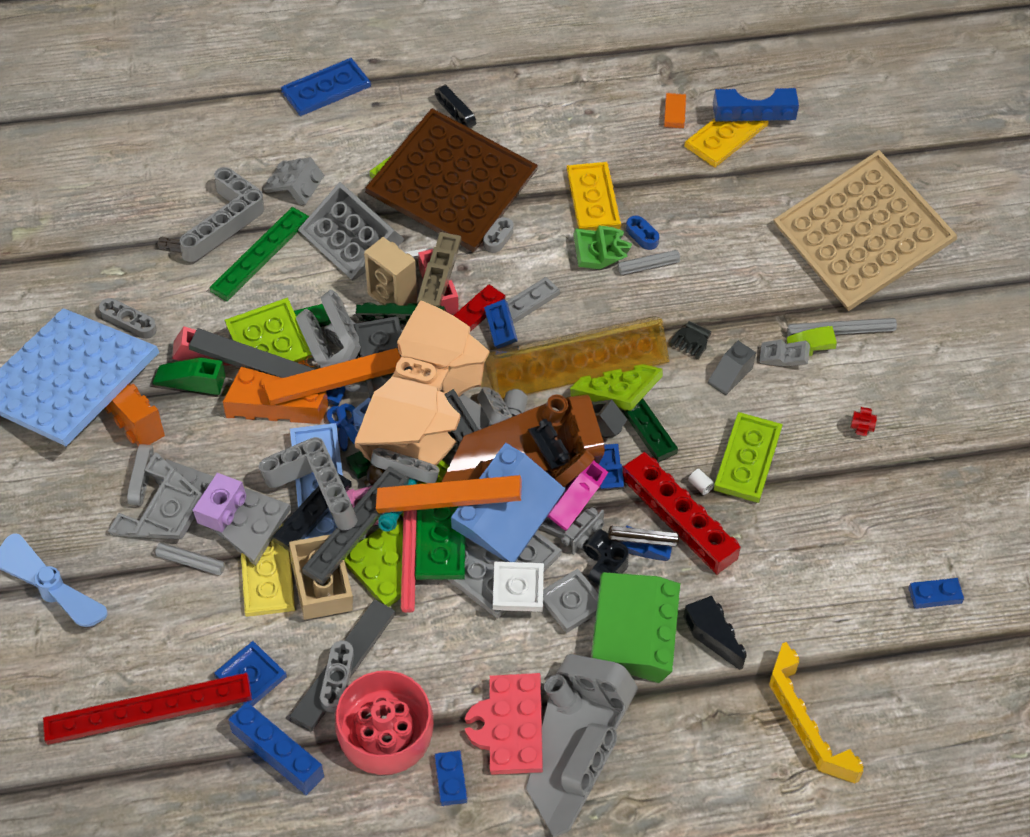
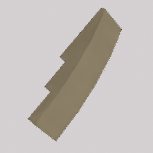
M444 232L439 233L436 247L433 248L430 262H428L417 300L418 304L422 300L438 308L440 307L456 261L461 236Z

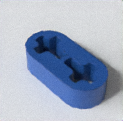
M641 216L629 217L626 224V232L644 249L653 250L658 247L659 233Z

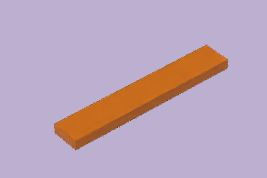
M394 348L264 383V389L271 406L394 373L401 356L398 349Z
M520 475L377 488L376 511L378 513L521 501L522 478Z

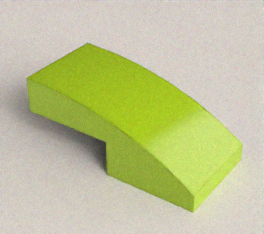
M833 326L805 330L786 338L787 344L807 341L810 344L809 356L813 355L814 350L836 349L837 346Z

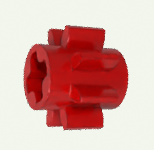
M861 407L860 412H853L850 428L856 429V435L867 437L868 431L874 432L877 415L872 414V409Z

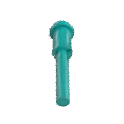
M409 478L407 485H416L419 480ZM403 511L386 512L380 515L378 518L379 527L386 532L394 530L397 526V520Z

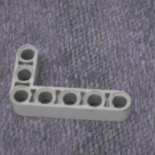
M228 167L217 169L214 176L216 191L227 199L229 203L183 234L180 238L182 258L188 262L199 260L264 212L262 191Z
M310 438L270 455L259 463V470L266 485L270 488L282 486L313 472L338 529L349 530L357 524V516L321 438Z

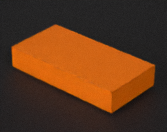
M666 93L664 127L684 128L686 94Z

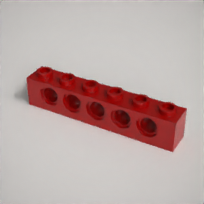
M643 452L623 466V481L678 534L686 545L716 575L738 560L741 549L738 541L734 537H730L723 530L722 525L718 521L713 520L707 514L705 508L697 504L691 498L689 492L681 488L675 482L673 476L670 473H666L659 466L655 458Z

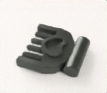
M688 321L686 328H681L676 332L669 342V346L673 347L675 344V348H678L684 340L680 350H684L687 347L685 352L689 353L694 348L691 355L694 356L697 352L695 359L699 360L706 349L707 339L711 336L712 331Z

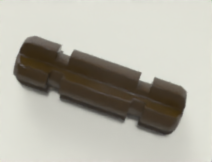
M159 237L157 244L159 249L167 250L169 248V251L181 252L180 239L171 238L168 240L169 238Z

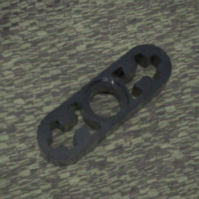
M442 85L435 89V96L438 102L457 122L468 128L476 125V118L473 112L447 85Z

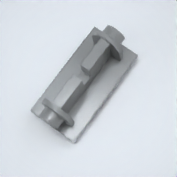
M587 508L576 519V523L581 528L572 524L562 534L561 542L565 546H569V544L572 546L573 555L579 549L583 550V546L598 529L603 528L605 523L603 521L604 510H601L598 514L595 508Z

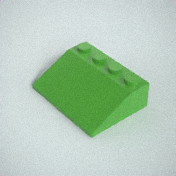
M603 572L600 577L591 658L618 663L625 667L630 675L656 683L663 681L673 670L680 583L659 576Z

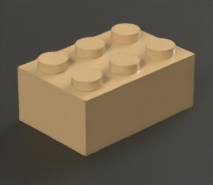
M382 237L364 251L368 295L382 305L386 303H395L401 306H407L409 303L416 304L415 259L410 254H406L399 249L394 242H390Z
M330 535L289 542L290 559L304 620L353 611V595L344 560L323 585L302 573V568Z

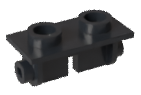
M543 419L538 423L540 426L529 428L528 430L550 468L561 467L570 459L568 456L570 453L565 448L561 439L555 440L558 434L552 426V422Z

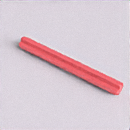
M417 510L404 511L401 610L404 613H412L415 610Z

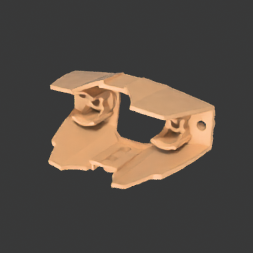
M421 300L397 341L401 358L396 365L395 372L382 387L374 391L355 438V448L361 450L364 457L371 461L374 449L384 448L437 466L456 444V441L448 432L457 429L461 417L450 405L444 394L454 389L460 397L464 392L480 387L482 384L484 363L490 353L489 350L470 335V327L444 310ZM406 367H411V368H412V371H411V369H407V370H404V369H405Z

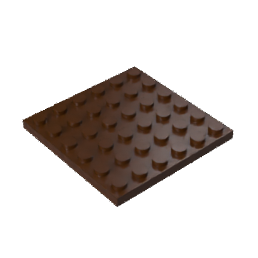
M431 108L365 187V193L437 233L444 232L461 236L460 245L474 253L495 221L502 217L537 171L538 165Z

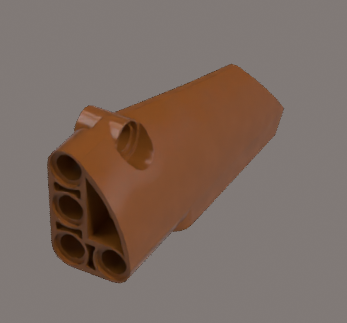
M555 394L550 396L547 403L465 435L442 482L479 479L505 442L526 454L551 476L561 467L550 468L528 430L529 428L540 426L538 423L543 419L552 422V426L558 434L555 440L561 439L565 448L570 453L568 455L570 459L586 448L595 457L594 461L599 464L604 456L605 448L590 396L585 394L565 398Z

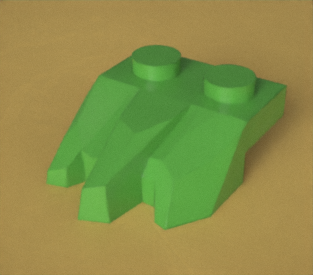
M599 225L596 231L576 228L573 233L578 267L602 269L628 257L627 253L632 243L621 240L624 231L608 226Z

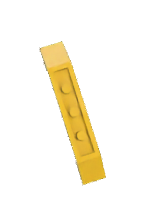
M787 642L782 643L770 679V688L820 772L854 784L859 782L863 774V764L860 758L854 756L851 749L832 756L829 744L823 742L819 735V728L816 722L810 720L807 715L803 700L797 698L789 676L796 673L799 657L797 652L791 649Z

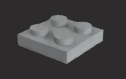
M578 568L543 589V605L566 633L596 615L598 592Z

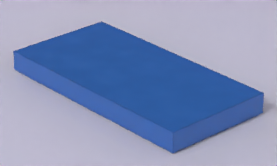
M351 57L281 86V92L299 116H303L371 87V81Z

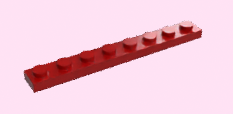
M247 673L46 716L43 717L44 739L46 744L50 745L251 701L249 676Z

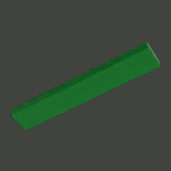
M291 207L209 287L210 292L228 302L299 232L298 229L309 216Z

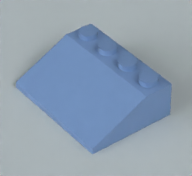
M506 442L479 479L520 475L522 478L521 501L459 506L451 517L452 529L505 562H516L566 489L526 454Z

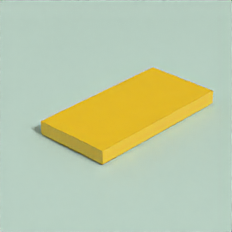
M714 118L687 139L684 147L716 168L767 127L769 121H715Z
M608 162L567 165L566 171L578 229L596 231L599 225L621 229V221Z

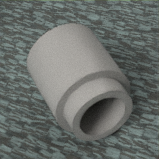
M519 389L507 391L504 402L512 417L525 412L528 400L527 395Z

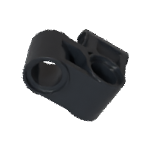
M598 529L583 546L585 554L592 560L597 561L586 577L598 586L600 585V577L603 572L623 574L627 570L629 564V551L627 547L619 541L609 540L606 531ZM614 557H622L621 560H615V559H613V558H614Z

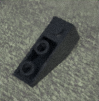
M709 596L685 605L683 618L693 637L737 669H743L747 657L745 648L742 644H738L734 628L730 623L727 624L720 603H716L713 596Z

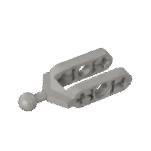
M329 290L321 296V302L344 347L333 356L322 329L310 310L305 309L296 316L297 323L311 354L321 368L356 359L361 348L358 334L341 298L335 291ZM357 382L344 387L349 392H355L360 389L362 383Z

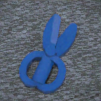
M347 403L341 406H332L327 412L328 423H336L337 428H339L338 441L343 452L348 448V437L355 445V438L358 433L353 425V410L355 407ZM345 410L351 412L352 417L350 419L347 418ZM335 412L337 413V417H338V420H339V421L333 420V418H332V414H333V413H335Z

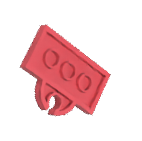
M540 673L490 676V699L479 701L473 705L465 716L467 724L482 721L484 726L480 730H474L470 727L465 728L468 739L476 747L490 750L491 775L543 772Z

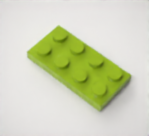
M738 412L713 490L759 503L783 424Z

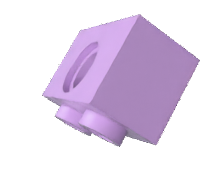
M217 473L193 508L197 523L223 532L226 526L230 525L233 521L238 507L242 506L246 500L243 483Z

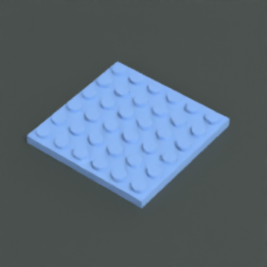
M63 308L0 368V416L67 446L160 352L156 345Z

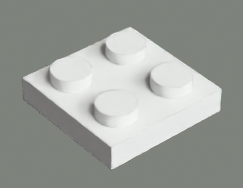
M494 562L493 610L542 612L544 563Z

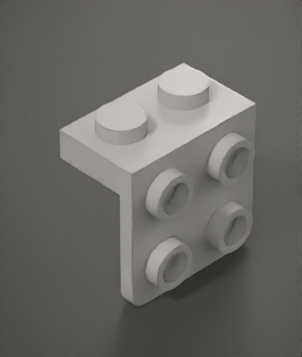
M311 157L290 161L284 160L277 165V169L268 178L267 184L263 189L266 193L289 190L299 205H305L325 175Z

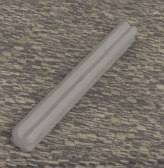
M895 318L789 324L787 332L788 336L805 330L825 326H833L834 334L895 331L897 323Z

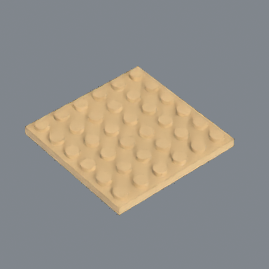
M880 150L774 219V224L848 311L957 240V234Z

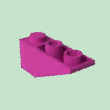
M593 460L583 472L567 484L565 492L547 517L565 531L568 530L600 487L608 471Z

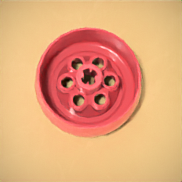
M375 671L354 680L341 695L335 713V732L343 753L357 768L377 775L399 773L415 765L424 756L430 745L434 727L433 711L426 693L412 678L394 671ZM369 713H371V716L369 718L364 719ZM400 724H405L407 729L400 731L397 727ZM371 729L374 733L372 736H365V730ZM386 735L392 737V740L388 743L382 741V738Z

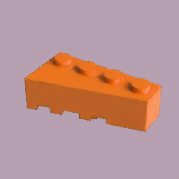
M240 367L223 400L226 418L244 416L245 419L255 420V417L268 418L269 421L290 419V422L320 424L328 408L327 391L270 406L264 389V383L281 378Z
M129 383L104 408L108 414L112 412L117 426L120 429L124 428L129 441L132 444L136 443L138 447L140 444L150 445L165 436L158 409L154 405L150 406L149 399L145 395L141 396L134 384L130 385Z

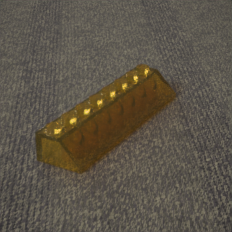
M651 316L491 351L485 361L492 389L498 392L502 399H504L506 392L509 390L519 389L525 394L574 384L583 376L590 375L592 379L602 377L603 372L621 369L622 372L634 370V366L640 364L655 366L668 363L669 356L662 318Z

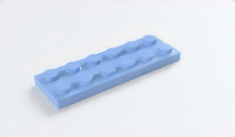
M336 423L290 429L292 446L310 438H321L337 473L343 476ZM313 472L295 480L298 508L318 487V482ZM330 511L305 539L330 535L334 532L337 526Z

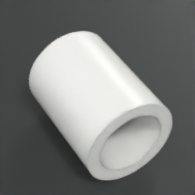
M700 469L695 470L688 478V481L703 495L709 493L715 484Z

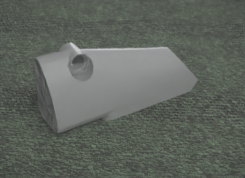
M568 654L556 675L549 677L545 681L544 690L549 698L542 724L543 772L530 773L526 789L553 837L569 832L616 744V730L638 690L627 669L618 663Z

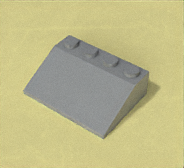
M341 182L335 186L298 229L353 281L366 272L364 251L379 239L384 237L388 241L394 242L397 246L404 241L400 234Z

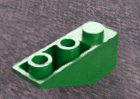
M194 358L162 364L158 367L153 385L220 395L225 380L223 362L207 358Z

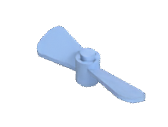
M11 534L4 540L0 546V570L38 587L41 597L45 601H57L79 626H94L106 619L108 612L104 605L64 584L59 571L55 567L46 566L20 534Z

